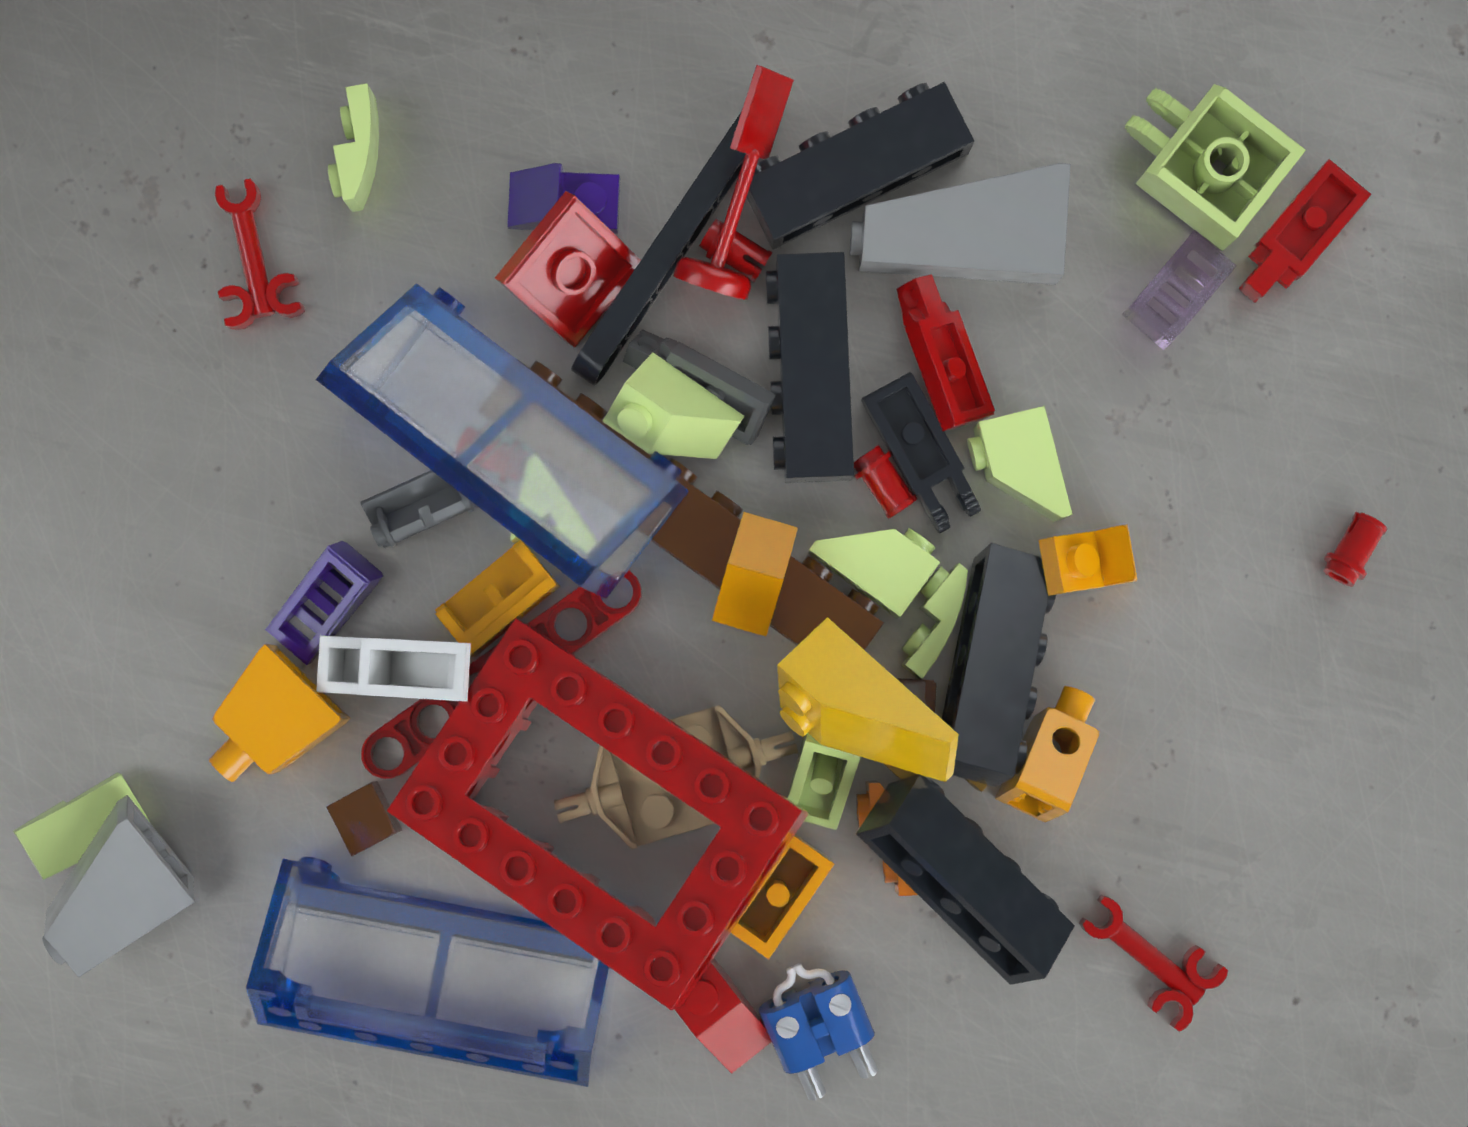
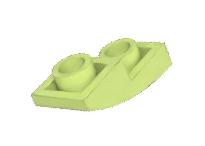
M367 83L345 87L348 105L340 107L341 121L346 139H355V142L334 145L336 163L328 165V175L334 197H342L352 212L364 209L371 191L378 160L379 117L377 102Z
M960 563L954 565L949 572L940 566L919 591L927 598L919 609L936 623L931 629L922 623L901 648L909 655L901 666L917 679H923L946 645L958 618L964 598L968 570Z
M115 773L71 801L58 803L13 830L44 880L78 863L117 801L126 795L130 797L148 821L149 819L122 774Z

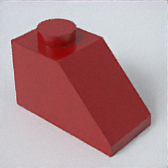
M713 958L683 1006L675 1009V1011L694 1036L732 1074L768 1046L771 1040L761 1017L718 961Z

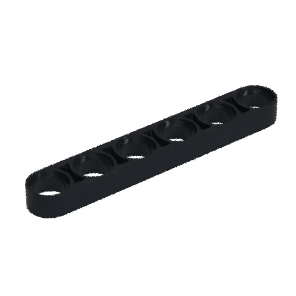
M741 112L577 355L571 371L592 385H597L607 373L673 275L678 261L685 257L738 178L746 153L731 149L730 146Z

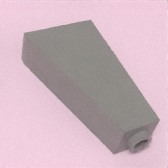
M1058 163L866 205L862 222L852 221L850 255H860L859 271L920 276L932 274L934 277L1056 285L1064 275L1071 164Z

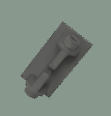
M463 456L365 499L360 503L372 525L370 530L377 545L386 548L388 546H397V542L468 511L470 513L474 511L475 507L484 504L485 500Z

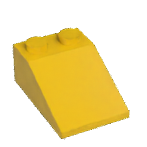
M828 617L777 664L780 707L782 708L780 715L785 723L798 735L804 737L809 733L823 746L946 782L953 775L959 734Z

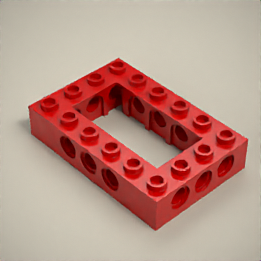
M517 618L514 619L468 688V700L458 703L387 809V812L669 1010L683 1006L809 814V812L562 646ZM537 704H540L721 827L657 925L654 918L639 906H629L598 885L601 881L593 874L577 871L552 853L554 850L553 846L547 842L531 839L506 822L509 816L501 810L491 806L480 805L474 801V798L488 777L495 778L500 771V768L496 765L520 730L526 731L532 723L528 720V717Z

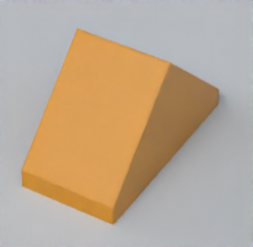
M743 512L712 617L713 622L764 637L767 636L798 527Z

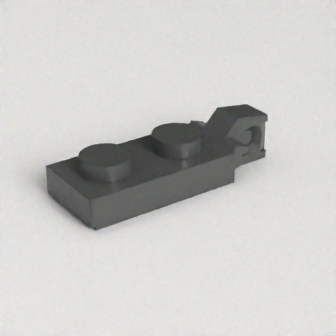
M642 329L629 343L623 362L638 369L652 352L744 415L743 420L732 437L746 445H752L759 436L776 394L681 342L667 337L663 339Z

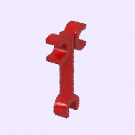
M251 178L244 180L247 195L240 203L234 204L230 202L228 190L223 185H218L215 189L216 202L232 217L248 289L246 291L240 286L229 285L218 291L219 298L223 301L241 299L243 302V309L239 315L224 319L225 326L234 330L245 329L253 323L255 318L274 315L275 312L288 318L298 317L305 312L304 305L300 302L282 304L280 301V294L284 288L299 284L298 278L294 274H278L268 282L253 214L260 205L261 194L260 189Z
M1100 895L1097 901L1108 909L1110 914L1108 922L1104 926L1097 927L1090 921L1082 918L1079 921L1080 926L1094 938H1109L1167 985L1169 988H1161L1152 994L1147 1006L1157 1013L1166 1002L1176 1001L1179 1006V1012L1173 1018L1170 1025L1179 1032L1186 1029L1192 1022L1194 1015L1193 1006L1203 997L1206 989L1216 988L1225 981L1228 970L1218 963L1209 975L1200 976L1197 973L1196 967L1198 961L1204 956L1205 951L1197 945L1188 949L1184 954L1181 969L1123 921V911L1117 902L1107 896Z

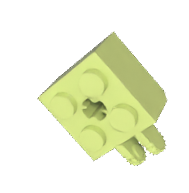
M1214 84L1193 111H1190L1179 101L1172 98L1170 94L1155 88L1146 98L1147 105L1156 114L1175 127L1177 131L1170 139L1150 122L1135 115L1125 124V129L1130 136L1156 156L1136 182V185L1223 251L1239 237L1306 150L1225 87ZM1216 160L1223 162L1226 166L1223 169V175L1218 174L1212 168V164Z

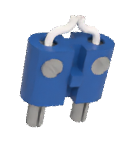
M801 963L787 968V979L776 987L773 998L767 1000L759 1008V1014L784 1072L788 1074L797 1073L808 1099L814 1101L817 1098L805 1070H808L818 1096L822 1098L826 1090L815 1066L824 1063V1057L837 1052L838 1056L850 1052L859 1076L864 1079L869 1078L857 1049L860 1047L870 1074L874 1076L878 1069L867 1043L875 1036V1032L850 972L841 970L829 973L819 968L805 970ZM796 973L806 979L817 978L808 982L810 987L797 992L796 988L784 992L795 982Z

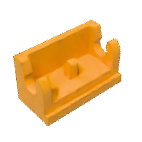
M520 539L512 548L449 600L436 608L435 614L458 643H471L470 657H476L502 636L515 618L521 620L561 586L524 541Z

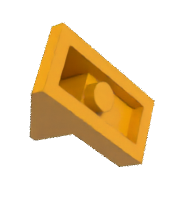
M1128 524L1038 540L1048 596L1132 583L1138 580Z

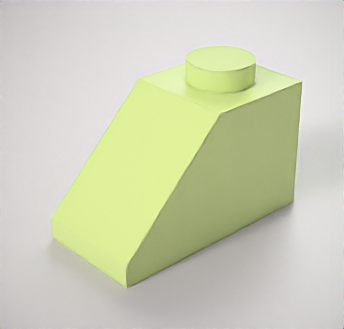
M652 352L624 383L602 422L648 454L717 459L743 420L744 415Z
M1045 406L980 421L973 428L975 437L968 438V449L975 471L983 469L986 482L1053 522L1073 515Z
M908 528L904 535L896 529L816 540L808 551L810 556L896 619L902 616L940 564V561L931 556L935 546L910 528Z
M809 733L802 739L787 798L809 812L804 820L805 822L837 830L861 757L823 746Z

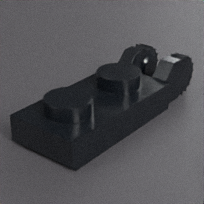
M911 372L861 399L888 451L893 455L892 458L913 495H918L926 514L938 533L951 528L946 510L939 503L931 489L947 479L949 480L959 506L968 516L971 517L981 511L978 500L962 473L965 468L945 431H942L935 413Z

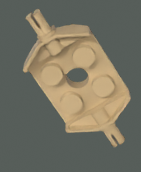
M720 705L670 719L758 779L761 766L767 765V761L791 754H798L796 743L774 749L776 745L795 740L792 730L759 740V737L753 739ZM600 745L591 787L586 788V792L554 800L555 810L578 805L577 808L557 814L560 824L591 813L593 816L599 815L631 849L715 824Z

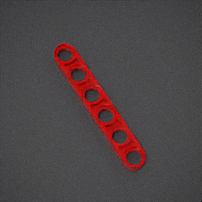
M609 567L599 572L527 624L570 653L575 654L629 616L640 604L642 587L638 578L630 570L622 567ZM613 576L626 578L633 588L631 601L621 608H611L601 598L603 583ZM568 608H575L585 615L587 628L579 639L567 641L558 635L555 622L562 611ZM496 646L470 663L469 677L480 672ZM419 699L375 730L364 741L361 749V760L365 769L375 777L392 779L414 768L435 739L421 731L419 726L421 712L430 705H438L443 707L450 717L460 701ZM385 737L396 739L403 748L404 757L397 768L392 770L380 768L373 758V750L376 743Z

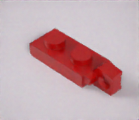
M1328 159L1254 245L1256 248L1248 257L1258 266L1238 289L1254 303L1260 297L1262 298L1276 281L1287 289L1294 280L1297 281L1307 272L1367 201L1371 193L1333 161Z
M932 274L914 278L898 287L896 290L902 310L903 324L906 326L904 328L942 431L974 423L994 415L995 408L959 310L951 311L946 302H942Z

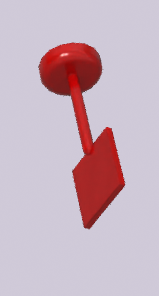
M756 64L730 146L731 149L746 154L712 261L710 263L696 258H682L676 265L674 277L723 295L743 300L748 299L751 290V282L748 277L724 266L759 158L767 159L770 156L794 79Z

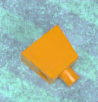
M264 644L253 657L212 718L214 723L229 739L209 758V762L230 782H234L253 762L268 775L278 773L344 726L351 718L326 693L316 692L317 685L277 645Z
M1064 686L1055 708L1047 707L1033 717L1022 739L1027 742V754L1024 765L1018 774H1015L1013 778L1001 784L995 797L996 800L1044 823L1069 812L1100 733L1096 728L1086 724V720L1095 702L1091 695L1077 688ZM1052 739L1059 744L1061 753L1055 749Z

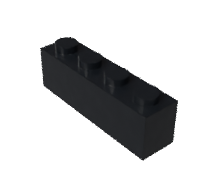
M945 81L932 88H929L927 83L916 85L897 98L899 104L881 113L878 107L867 109L849 120L850 128L832 137L828 131L818 133L799 145L801 152L783 161L780 160L779 156H772L757 163L746 198L772 250L968 155L974 144V139Z
M844 252L777 254L776 271H766L767 304H777L778 326H768L769 360L780 359L781 381H770V391L776 394L771 405V414H782L783 436L773 437L774 470H784L785 483L851 481L854 477L845 255Z
M990 543L973 560L942 720L959 734L953 775L997 787L1013 778L1015 774H1018L1026 759L1027 742L1021 740L1024 722L1031 717L1037 701V688L1031 685L1035 666L1040 665L1047 648L1048 637L1047 634L1042 633L1045 614L1051 611L1056 595L1048 596L1041 557L995 543Z
M920 774L889 783L856 835L1006 982L1012 985L1045 979L1075 925L1059 910L1057 903L1050 896L1042 893L1021 872L1020 866L1013 859L1000 852L983 835V830L975 821L965 817L945 797L943 789L937 783Z

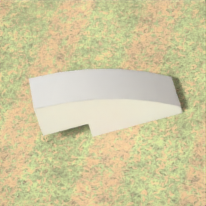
M320 636L316 692L467 701L471 643Z

